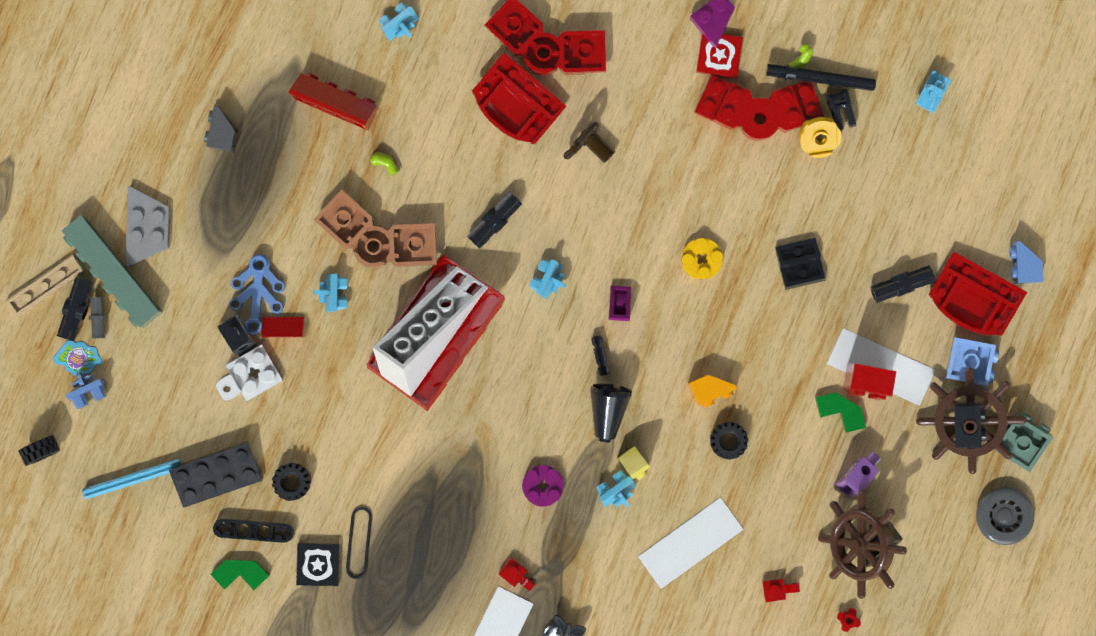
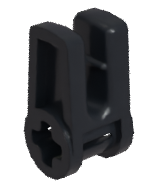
M842 89L841 92L832 95L831 93L826 94L828 108L840 131L844 129L843 118H841L839 111L840 108L844 111L845 122H847L848 126L851 128L855 127L856 121L847 89Z

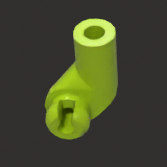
M808 43L802 45L799 48L802 55L791 62L789 67L802 68L807 65L813 55V48H810Z
M376 152L370 157L372 165L385 166L390 176L399 172L390 155Z

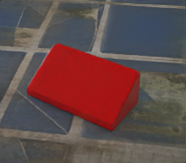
M263 317L261 337L304 338V317Z

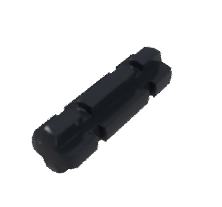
M593 336L591 341L595 347L593 350L596 363L599 365V375H608L610 370L609 365L607 366L608 361L605 347L602 346V336Z

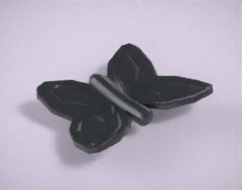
M554 615L553 624L545 628L542 635L582 636L586 631V627L572 626L570 622L566 623L559 615Z

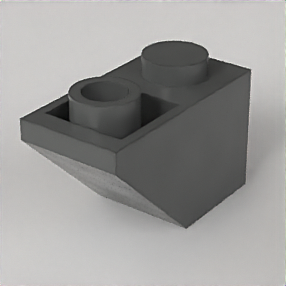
M214 106L213 111L210 110L208 123H210V129L205 133L204 143H207L206 146L209 149L234 153L238 133L218 106Z

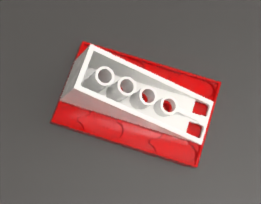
M443 255L391 330L373 347L374 354L367 362V368L428 411L447 386V382L463 363L466 355L485 332L487 325L502 307L505 301L504 295Z

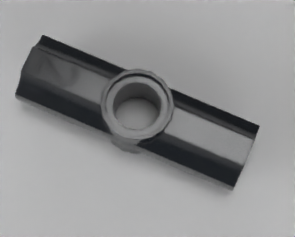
M509 192L482 217L481 222L469 233L467 238L480 249L507 224L508 219L518 210L522 203Z
M928 265L909 273L907 271L893 276L890 280L871 286L870 289L873 299L878 303L895 296L899 297L908 294L919 287H924L936 281L933 270Z
M75 277L70 296L65 300L62 308L63 317L57 333L58 337L75 342L81 321L85 319L88 312L89 304L87 302L94 282Z

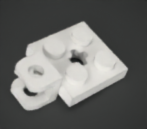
M260 345L225 365L230 374L218 381L216 388L225 401L231 400L242 393L247 402L283 380L265 349ZM251 368L260 370L258 378L255 379L248 376ZM225 386H230L231 390L229 392H224L223 388Z

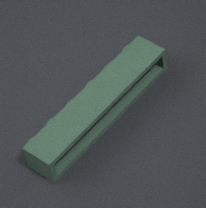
M80 215L62 230L65 235L63 237L65 242L70 247L74 246L76 248L78 258L83 263L87 262L91 267L89 269L90 273L96 279L100 278L104 283L102 285L103 289L109 295L113 294L117 299L115 301L116 305L122 311H127L130 315L128 319L135 327L144 328L163 313L86 217Z

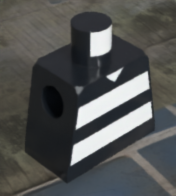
M237 313L218 324L217 328L228 346L239 357L257 347V344L250 333L246 331L245 325Z

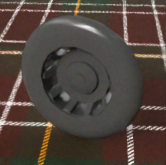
M999 487L989 491L983 496L977 507L976 520L981 533L988 540L999 545H1012L1020 542L1030 533L1034 524L1035 515L1031 501L1024 493L1012 487Z

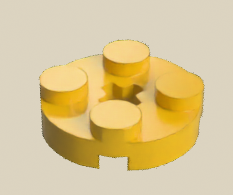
M818 117L805 121L802 124L799 142L804 152L814 158H823L831 155L833 150L839 147L842 136L839 127L832 118ZM819 134L825 135V137H822V141H818L816 136Z
M698 238L686 245L682 252L681 262L684 271L690 277L704 280L713 277L719 272L722 266L723 254L719 246L712 240ZM698 254H705L707 256L706 264L703 262L701 264L697 263Z

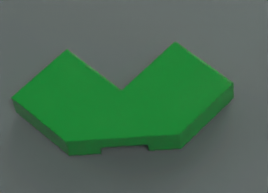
M836 392L815 397L820 418L840 413L845 433L866 428L862 409L858 405Z
M225 560L210 574L224 590L239 576L253 590L270 576L256 560Z

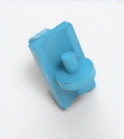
M400 3L395 8L398 14L396 17L391 19L389 15H384L379 19L382 26L381 29L389 41L396 36L400 38L404 34L410 38L412 35L409 30L415 27L413 23L419 20L411 6L408 7L404 3Z
M933 70L915 104L934 113L951 79Z
M542 259L538 270L545 274L542 280L534 277L529 286L538 295L548 299L551 291L556 293L559 286L562 288L566 287V284L562 282L564 274L560 273L563 265L553 259L551 261Z
M337 274L326 275V282H320L319 290L313 291V295H319V303H325L326 297V312H336L337 310L347 308V297H337V289H347V278L337 276Z
M619 471L613 476L617 483L616 486L610 489L606 482L597 486L599 498L605 507L611 503L618 507L623 503L627 508L629 504L626 500L633 496L630 490L636 487L634 481L630 476L627 477L624 472Z

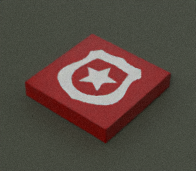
M702 34L696 73L737 79L743 37L722 34L718 46L714 48Z

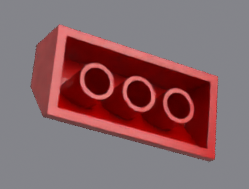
M301 73L288 93L293 99L369 131L378 111V107L374 105V100L364 97L362 100L355 97V92L348 89L341 91L337 89L338 85L330 81H326V83L318 81L319 77L311 73H307V75Z

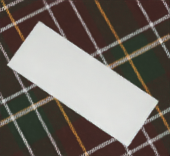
M844 328L827 363L843 372H846L847 365L854 363L897 371L893 394L919 406L936 371Z
M720 497L638 557L662 589L744 529Z
M498 587L474 636H518L533 603Z

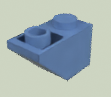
M1021 241L1012 243V247L1009 248L1010 259H1013L1010 276L1014 280V284L1044 282L1042 260Z

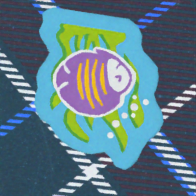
M67 341L53 358V362L57 365H64L66 370L74 376L79 372H82L83 375L88 374L94 369L95 365L102 363L97 349L87 346L84 342L75 343Z

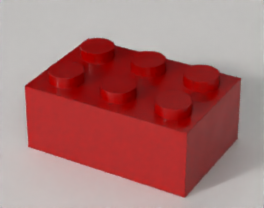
M856 363L847 365L843 390H848V395L860 397L868 394L869 399L886 400V397L893 395L897 371Z

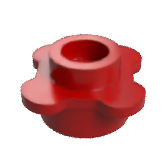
M849 608L848 611L837 614V619L840 620L842 624L841 629L844 632H848L853 627L858 628L861 625V621L856 616L857 611L854 608Z

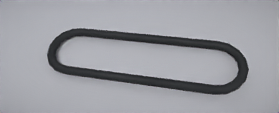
M365 507L356 508L351 516L346 572L352 579L362 578L367 570L372 514ZM364 510L369 515L364 570L361 575L353 576L349 572L354 516L357 511Z

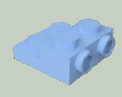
M954 337L946 378L966 382L965 370L971 367L974 370V384L988 387L989 383H993L995 371L991 370L992 363H997L999 351L995 350L996 345Z

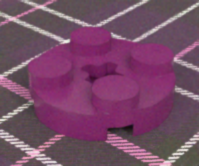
M538 465L527 472L523 479L522 489L529 502L536 506L546 507L559 500L563 493L564 483L562 476L556 469L548 465ZM541 480H545V483L549 484V488H546L545 492H541V489L537 488V484H540Z

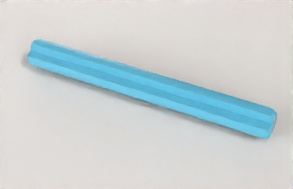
M176 459L82 489L85 499H90L169 474V468L182 464L181 459Z

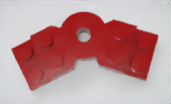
M507 0L484 25L514 56H523L526 67L534 74L546 76L555 73L558 69L564 75L606 73L605 30L563 31L557 38L550 33H543V23L518 0ZM541 49H546L550 54L547 58L543 59L538 56V52Z
M713 75L694 112L729 130L740 127L742 133L754 141L767 140L778 129L786 133L802 127L805 121L824 117L812 82L804 81L772 92L769 99H753L749 90L732 82L728 83ZM762 115L765 123L757 124L754 121V116Z

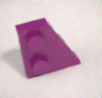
M711 0L690 16V20L711 45L716 48L735 7L729 0Z

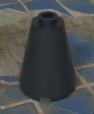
M593 384L590 393L595 437L599 438L600 442L609 443L617 436L632 396V390L620 386L619 389L613 387V384Z

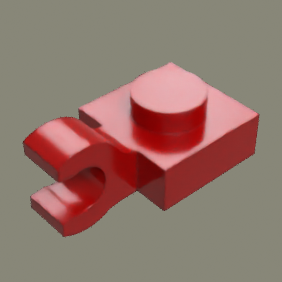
M510 558L498 574L513 587L519 582L524 588L531 591L535 586L531 580L524 576L528 570L512 558Z
M783 578L762 581L765 602L786 600L785 593L800 592L798 582L784 584Z

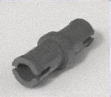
M90 297L91 316H89V320H91L92 339L105 338L104 319H106V315H104L103 297Z

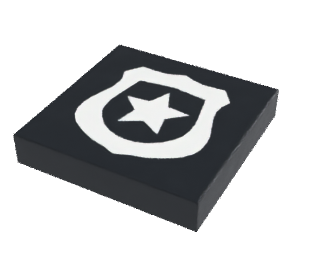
M297 543L296 585L339 586L340 544Z

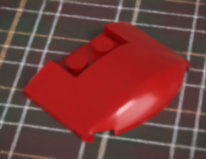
M505 53L499 57L472 90L479 109L490 123L507 136L518 141L531 142L530 144H536L567 107Z
M953 252L931 289L929 296L933 299L939 311L958 326L982 335L1002 336L1027 292Z

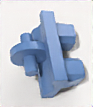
M82 372L76 374L78 380L72 382V386L74 388L81 387L66 394L67 399L72 400L77 409H81L89 405L85 397L87 393L91 392L95 401L107 397L104 388L107 384L104 379H98L88 384L87 382L93 380L92 375L89 374L84 377Z

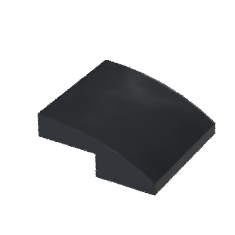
M816 238L775 247L785 290L826 280Z

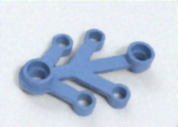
M262 254L254 255L250 259L249 268L231 281L232 288L240 290L244 287V282L254 275V283L237 298H232L229 302L230 308L237 311L252 296L251 318L246 321L245 329L253 335L259 334L262 329V322L259 320L261 296L270 305L273 313L279 314L284 309L283 304L276 301L262 284L264 276L272 284L274 292L282 293L285 290V284L279 281L269 270L270 261ZM258 261H262L264 264L260 269L256 266ZM236 280L241 281L240 287L234 286ZM277 283L282 284V289L280 291H277L275 289V285ZM235 300L239 301V306L237 308H234L232 306V303ZM275 304H280L281 308L279 311H274L273 306ZM256 322L258 324L257 330L251 329L252 323Z

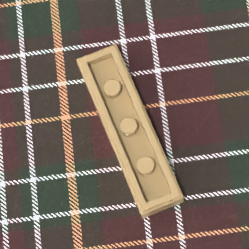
M73 254L7 299L5 303L18 319L86 271Z

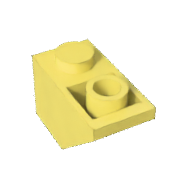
M635 446L617 457L632 479L637 478L640 480L648 474L647 469L650 466Z

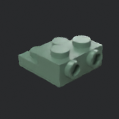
M1016 412L1014 416H1025L1027 421L1025 424H1008L1001 443L1012 453V458L1009 460L1030 472L1052 441L1053 436L1050 433L1051 429L1046 425L1040 423L1038 426L1032 422L1033 418L1028 414L1022 412L1020 415Z

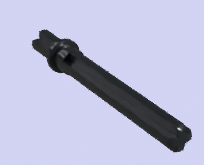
M767 64L765 72L766 76L783 78L784 81L791 79L874 91L876 87L875 79L789 67V64L785 66Z

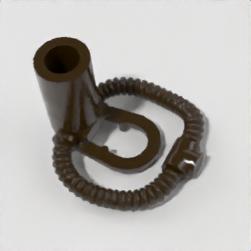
M593 122L587 129L582 131L581 135L572 143V146L564 153L563 157L567 160L572 158L583 145L587 146L603 163H606L614 155L615 151L596 133L599 124Z

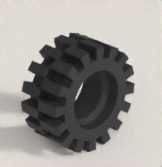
M724 422L713 429L710 436V446L713 452L724 459H736L743 455L748 447L747 432L737 423ZM728 432L733 433L737 438L736 446L731 449H726L721 443L722 436Z
M54 435L37 440L18 451L24 465L28 466L58 453L60 448Z
M295 463L280 466L272 477V487H274L275 494H278V497L287 501L298 500L305 496L311 484L310 474L306 471L307 469ZM295 474L299 478V486L295 490H289L284 486L286 475Z

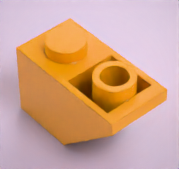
M705 375L688 383L697 405H703L704 408L715 404L714 399L722 396V399L733 396V391L737 389L736 385L710 375Z

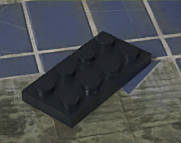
M248 441L169 468V473L183 508L262 481L261 473Z

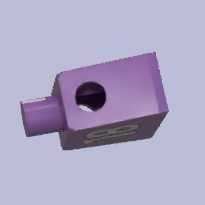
M870 452L866 458L861 457L857 459L834 485L848 498L858 496V492L864 490L879 472L875 466L881 460L880 457L874 452Z

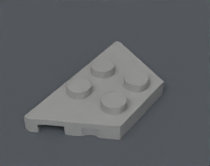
M128 187L125 266L131 267L133 264L169 249L170 207L132 187Z

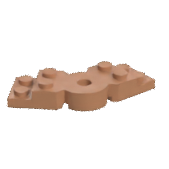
M342 189L314 219L345 249H353L356 259L366 267L381 268L389 262L395 267L437 265L435 223L393 225L387 231L384 228L374 226V218ZM372 242H378L380 245L379 250L375 253L369 251V245Z

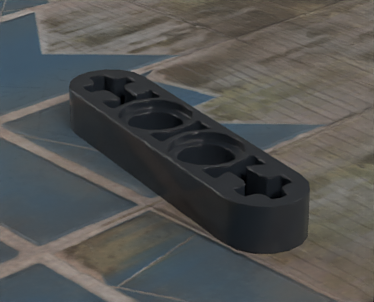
M219 519L213 525L214 534L220 538L287 543L295 535L294 528L285 523ZM222 522L225 523L226 527H233L232 523H235L234 535H231L232 531L230 530L224 531V534H221V530H218L217 527L222 525ZM241 524H246L249 527V533L246 536H242L238 532V527ZM261 526H267L270 529L268 537L264 538L259 535V528ZM273 526H277L276 531H282L286 527L290 535L283 539V535L276 534V539H273Z

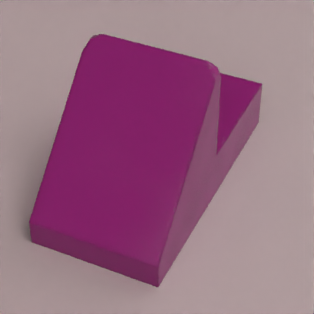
M611 286L609 320L630 321L631 287Z

